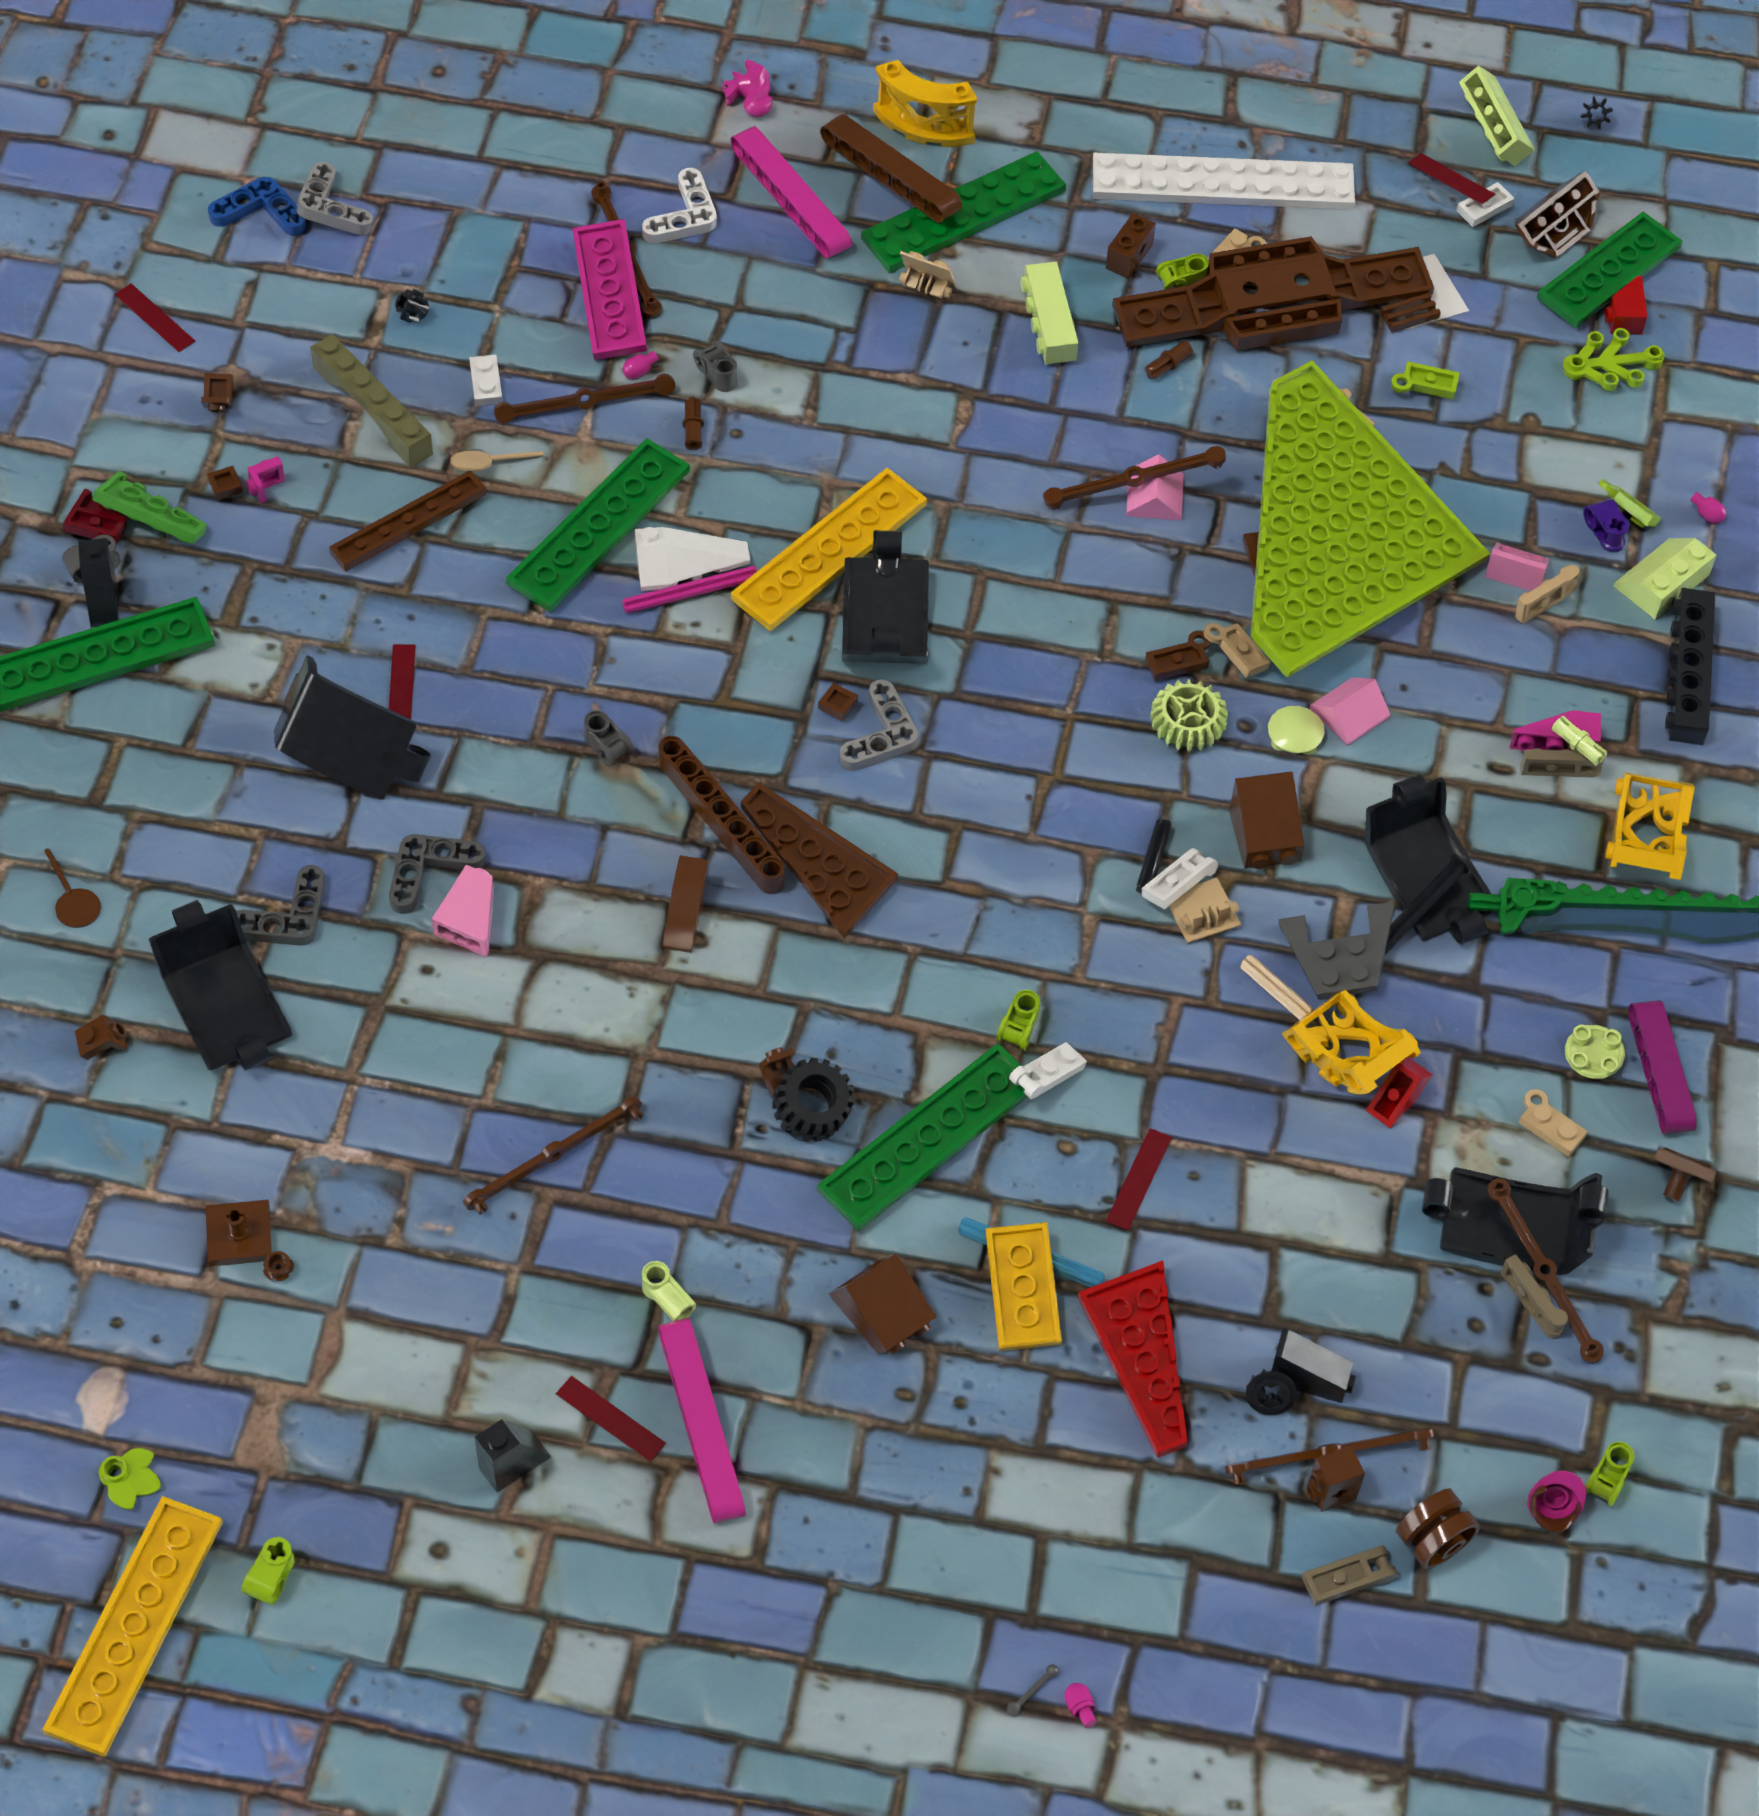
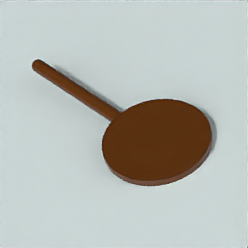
M46 848L44 852L66 891L56 903L55 911L57 918L62 924L72 928L90 925L100 914L101 904L99 898L95 893L87 889H71L51 850Z

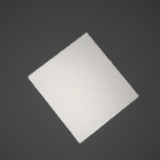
M1435 254L1424 256L1423 259L1434 286L1431 301H1435L1436 309L1440 310V318L1404 330L1469 311ZM1399 301L1388 302V303H1389V304H1393V303H1396V302H1399ZM1426 310V311H1423V312H1420V313H1416L1414 316L1419 315V314H1422V313H1425V312H1429V310Z

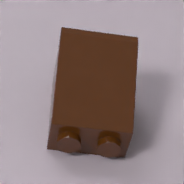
M1293 772L1236 778L1229 813L1244 869H1262L1270 865H1291L1301 862L1305 845Z
M896 1253L876 1261L829 1293L832 1300L877 1354L888 1351L891 1355L906 1345L904 1339L911 1334L915 1338L922 1335L931 1328L929 1322L937 1317Z

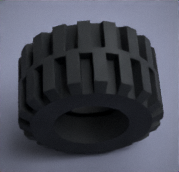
M811 1058L808 1063L805 1059L798 1061L796 1066L793 1064L788 1068L774 1090L773 1096L775 1098L772 1101V1109H777L774 1117L776 1121L782 1120L783 1123L780 1127L784 1131L790 1129L792 1131L790 1136L795 1139L798 1135H801L802 1141L809 1142L811 1137H814L815 1142L822 1141L824 1136L828 1139L833 1136L835 1131L841 1128L852 1111L851 1107L854 1104V1097H851L854 1089L853 1085H847L850 1078L847 1074L841 1075L839 1073L842 1068L837 1064L834 1068L829 1066V1060L824 1059L822 1063H818V1058ZM802 1088L818 1090L826 1098L828 1110L824 1112L808 1110L800 1102L798 1090Z

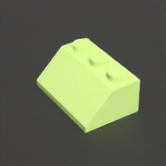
M1669 538L1618 579L1613 587L1656 620L1672 606L1673 598L1679 597L1681 588L1693 589L1710 575L1716 554L1696 538Z

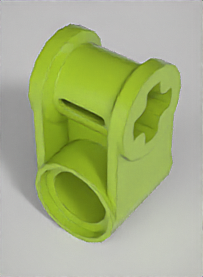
M1198 253L1174 260H1167L1158 265L1156 275L1159 279H1162L1164 290L1171 289L1172 286L1174 288L1189 286L1208 276L1209 261L1206 256Z
M1026 989L1019 991L1014 996L1007 1014L1001 1021L996 1041L1001 1042L1005 1040L1018 1045L1020 1050H1026L1039 1018L1040 998L1037 993ZM1027 1006L1032 1008V1010L1025 1011L1020 1008Z
M1618 1441L1611 1443L1607 1447L1601 1461L1593 1470L1586 1484V1494L1592 1493L1606 1500L1607 1505L1610 1507L1614 1505L1635 1458L1634 1451L1630 1445ZM1610 1457L1621 1458L1624 1465L1615 1464Z
M273 1537L266 1541L254 1565L249 1569L241 1588L242 1593L267 1604H275L295 1563L291 1545L286 1539Z

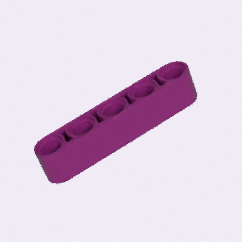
M1656 1000L1630 1003L1629 1021L1661 1132L1665 1135L1695 1131L1696 1114L1663 1002Z

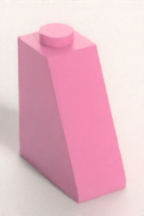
M468 865L464 867L432 918L434 935L487 957L490 948L494 898L492 875L481 868L475 869Z

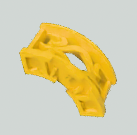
M899 60L876 66L875 72L879 76L878 102L873 103V111L890 130L894 131L896 129L905 134L906 139L924 145L927 142L942 143L941 147H956L975 143L973 129L977 97L968 82L942 84L927 81L908 71ZM916 101L927 104L938 114L931 115L928 118L918 115L907 102ZM959 106H965L964 109L957 110Z
M1624 772L1623 778L1617 777L1614 795H1619L1612 842L1608 841L1605 859H1610V867L1616 868L1618 862L1666 871L1669 874V878L1681 880L1687 853V835L1682 834L1681 831L1682 825L1688 826L1695 786L1691 783L1671 781ZM1633 781L1650 784L1652 799L1647 801V793L1643 788H1640V797L1638 799L1633 798L1630 792ZM1659 786L1677 789L1680 792L1659 796ZM1626 807V809L1629 810L1631 813H1629L1624 818V811ZM1652 814L1655 825L1662 832L1672 836L1658 837L1648 846L1634 834L1631 827L1642 818ZM1670 815L1672 820L1665 821L1662 817Z
M1346 990L1333 995L1326 1002L1281 1033L1306 1064L1312 1061L1321 1069L1319 1076L1335 1087L1340 1084L1347 1086V1091L1353 1094L1370 1093L1378 1087L1374 1082L1405 1058H1414L1421 1054L1418 1042L1411 1033H1408L1406 1029H1393L1379 1023L1359 1006L1356 998ZM1335 1005L1345 1018H1338L1335 1011H1333L1334 1026H1329L1323 1013ZM1318 1017L1321 1026L1305 1027ZM1338 1039L1369 1042V1057L1339 1058L1341 1052ZM1328 1040H1330V1042L1333 1045V1048L1331 1050H1327L1325 1048H1329Z

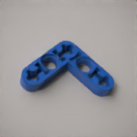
M270 177L258 178L213 201L208 207L209 220L214 226L218 227L227 226L263 207L288 235L298 236L307 229L306 219L298 215L296 203ZM243 198L250 200L245 205L236 203L239 199ZM278 203L287 205L284 209L273 208ZM290 215H291V219L293 220V222H290V221H289V216H290Z

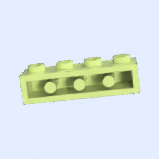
M1478 65L1459 81L1465 92L1466 100L1475 111V117L1485 130V136L1492 143L1496 156L1502 162L1507 161L1516 166L1535 150L1494 75Z
M1057 261L1025 265V275L1020 278L1022 293H1027L1026 310L1027 313H1032L1031 329L1033 334L1037 333L1038 336L1036 338L1038 354L1043 355L1045 364L1077 361L1078 339Z

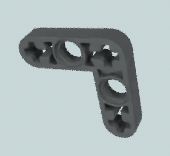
M411 834L403 838L400 843L389 892L392 909L400 914H406L415 909L425 866L463 870L466 865L475 869L482 868L486 862L483 845L475 841ZM413 846H418V849L415 850L414 860L410 859V850H412ZM440 848L451 850V854L445 858L436 856L435 852ZM457 850L460 851V853H459V859H457V853H456ZM471 853H476L477 856H474L473 860L468 859ZM406 869H413L417 872L411 879H405L400 875ZM403 888L407 889L408 898H405L404 902H399L398 899L402 898Z
M307 865L299 870L290 914L253 910L236 911L240 924L242 921L247 922L242 928L245 940L299 946L311 943L316 936L325 889V877L322 869L315 865ZM310 877H316L312 882V891L308 890L307 881L310 880ZM304 900H311L315 903L314 907L309 910H302L298 906ZM256 922H258V931H255L254 928L256 927ZM274 922L280 925L279 930L274 933L264 930L268 923ZM285 925H289L290 927L288 928V933H286ZM301 927H306L303 934L297 933Z

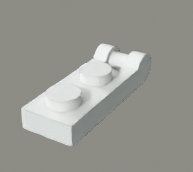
M1192 848L1142 887V897L1166 909L1206 875L1212 876L1218 868V862L1211 857H1203L1202 852Z
M1065 1042L1024 1067L1018 1066L1011 1073L1009 1079L1015 1085L1023 1087L1025 1089L1024 1094L1030 1099H1034L1082 1071L1087 1061Z

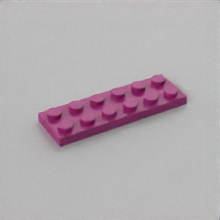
M625 219L572 228L594 360L648 351Z

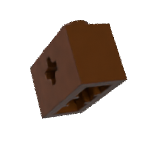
M1132 213L1108 247L1105 269L1129 279L1153 245L1156 223Z
M1351 1445L1315 1459L1307 1485V1492L1313 1503L1317 1502L1321 1512L1357 1499L1365 1472Z

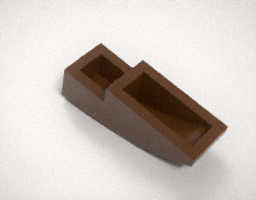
M679 856L662 948L692 953L709 875V860Z

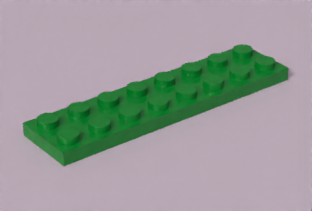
M1036 151L953 189L962 201V209L943 222L938 223L914 207L862 231L861 240L888 273L904 267L900 255L901 251L908 254L910 251L926 257L1065 192L1066 183L1041 154Z
M646 438L506 577V584L551 612L690 472V464Z
M198 597L0 656V712L214 647L215 641Z
M999 1043L995 1044L817 1184V1191L859 1232L1028 1097L1024 1094L1025 1089L1023 1087L1015 1085L1009 1079L1011 1073L1018 1066L1022 1065Z

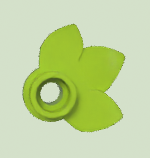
M135 1448L129 1450L122 1457L110 1456L101 1463L98 1471L99 1478L108 1487L109 1499L115 1505L125 1510H132L137 1496H149L160 1490L161 1483L158 1476L148 1468L154 1458L153 1452L142 1448ZM113 1470L121 1471L120 1475L115 1477L110 1476V1473Z

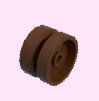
M1451 1488L1443 1489L1421 1502L1402 1519L1395 1531L1407 1547L1416 1546L1413 1555L1425 1570L1432 1569L1457 1554L1476 1536L1481 1527L1469 1511L1460 1512L1463 1503Z

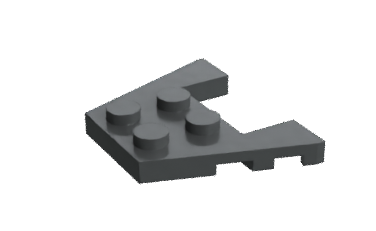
M1394 902L1367 906L1370 934L1309 943L1305 915L1278 919L1280 929L1284 933L1291 950L1298 959L1318 999L1331 998L1343 990H1346L1351 995L1378 991L1385 959V949L1391 931L1390 926L1395 913Z

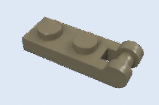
M1539 748L1525 749L1520 770L1521 775L1597 777L1601 772L1605 758L1595 766L1578 751L1569 749L1560 751Z
M1516 1254L1507 1258L1500 1274L1544 1334L1550 1339H1558L1562 1335L1567 1323V1313L1562 1309L1554 1307L1549 1293L1544 1287H1540L1537 1284L1530 1267L1525 1262H1521Z
M1383 1545L1303 1572L1302 1579L1314 1606L1380 1583H1389L1398 1578L1399 1575L1395 1566L1390 1565L1387 1559L1389 1553ZM1369 1564H1376L1378 1570L1372 1572Z

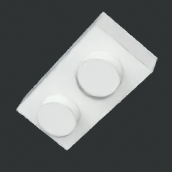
M1499 182L1486 188L1496 195L1483 205L1471 198L1458 203L1456 211L1472 227L1513 206L1515 198Z
M497 356L469 357L475 406L493 405L502 402Z

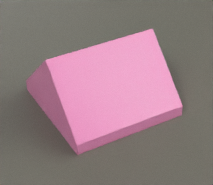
M1158 454L1136 466L1146 468L1168 461ZM1177 472L1146 480L1138 487L1128 486L1126 516L1181 520L1184 473ZM1134 475L1131 477V479H1136L1139 476Z
M1496 543L1491 552L1485 577L1532 591L1543 582L1550 558Z
M1352 677L1311 704L1309 708L1347 746L1390 718V712L1376 680L1369 678Z

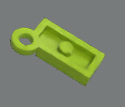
M1407 361L1404 373H1397L1392 377L1391 387L1399 393H1406L1411 390L1454 400L1460 372ZM1404 381L1406 385H1399L1397 382Z
M1604 479L1599 481L1598 484L1609 492L1607 495L1614 499L1619 510L1623 512L1625 509L1632 515L1630 519L1642 528L1645 525L1656 527L1661 520L1660 516L1621 487L1614 486Z

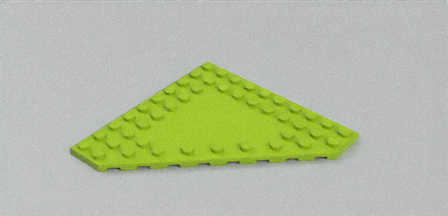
M1313 360L1274 380L1269 390L1251 638L1288 678L1485 562L1491 554Z

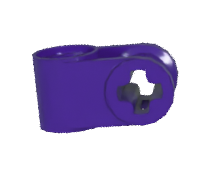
M1610 498L1585 506L1583 509L1584 520L1599 540L1601 546L1609 552H1619L1622 550L1626 541L1624 535L1629 531V522L1619 510L1614 499Z

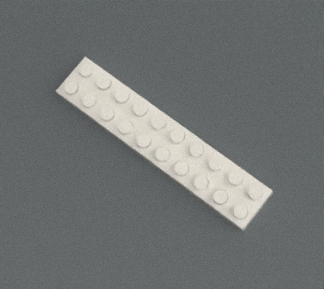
M1093 153V199L1354 210L1353 163Z

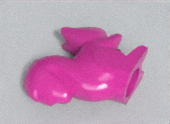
M747 59L745 62L747 69L745 75L734 71L732 72L734 79L726 80L722 84V89L727 99L726 105H731L740 96L745 97L743 105L747 114L754 117H762L770 112L773 105L771 102L772 98L768 95L770 91V75L764 66Z

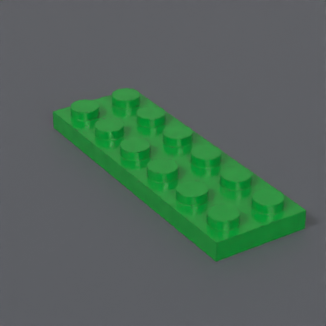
M1643 211L1540 289L1537 299L1573 327L1578 328L1612 301L1613 295L1636 276L1644 277L1679 250L1683 241Z

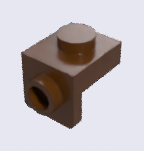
M205 373L204 397H201V403L204 408H208V411L222 413L225 412V409H232L234 380L232 374Z
M101 1015L75 1030L79 1055L86 1060L110 1047L119 1051L127 1049L124 1026L105 1015Z
M782 1047L773 1049L765 1053L767 1058L758 1064L771 1098H774V1090L782 1076L793 1065L791 1059L795 1055L793 1048L786 1051Z

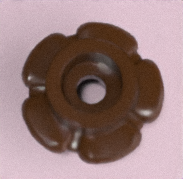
M281 1251L270 1253L263 1263L265 1267L263 1273L270 1280L284 1281L289 1277V1273H292L294 1270L293 1261L289 1259L286 1253ZM278 1265L281 1266L280 1269H276L275 1267Z

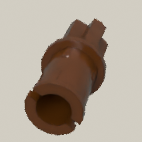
M1183 340L1169 351L1164 350L1159 358L1145 367L1147 377L1156 379L1168 370H1175L1177 364L1193 355L1194 351L1191 344Z
M689 397L685 401V419L682 421V425L685 428V447L689 450H698L702 447L701 429L704 426V420L701 418V401L694 397Z

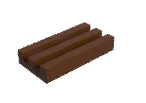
M1430 292L1381 307L1380 313L1391 333L1440 318L1441 312L1439 309H1436L1435 301H1431L1432 296ZM1429 310V312H1425V313H1422V314H1419V315L1414 316L1416 313H1420V312ZM1403 317L1406 318V319H1402V320L1393 322V320H1397V319H1400V318H1403Z

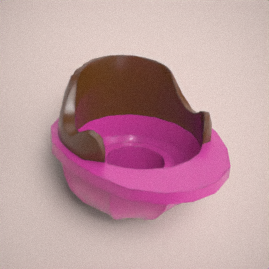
M1563 1470L1549 1473L1542 1477L1528 1493L1527 1506L1531 1516L1542 1528L1548 1531L1563 1532L1567 1530L1573 1521L1579 1517L1584 1508L1586 1486L1581 1478L1572 1472Z

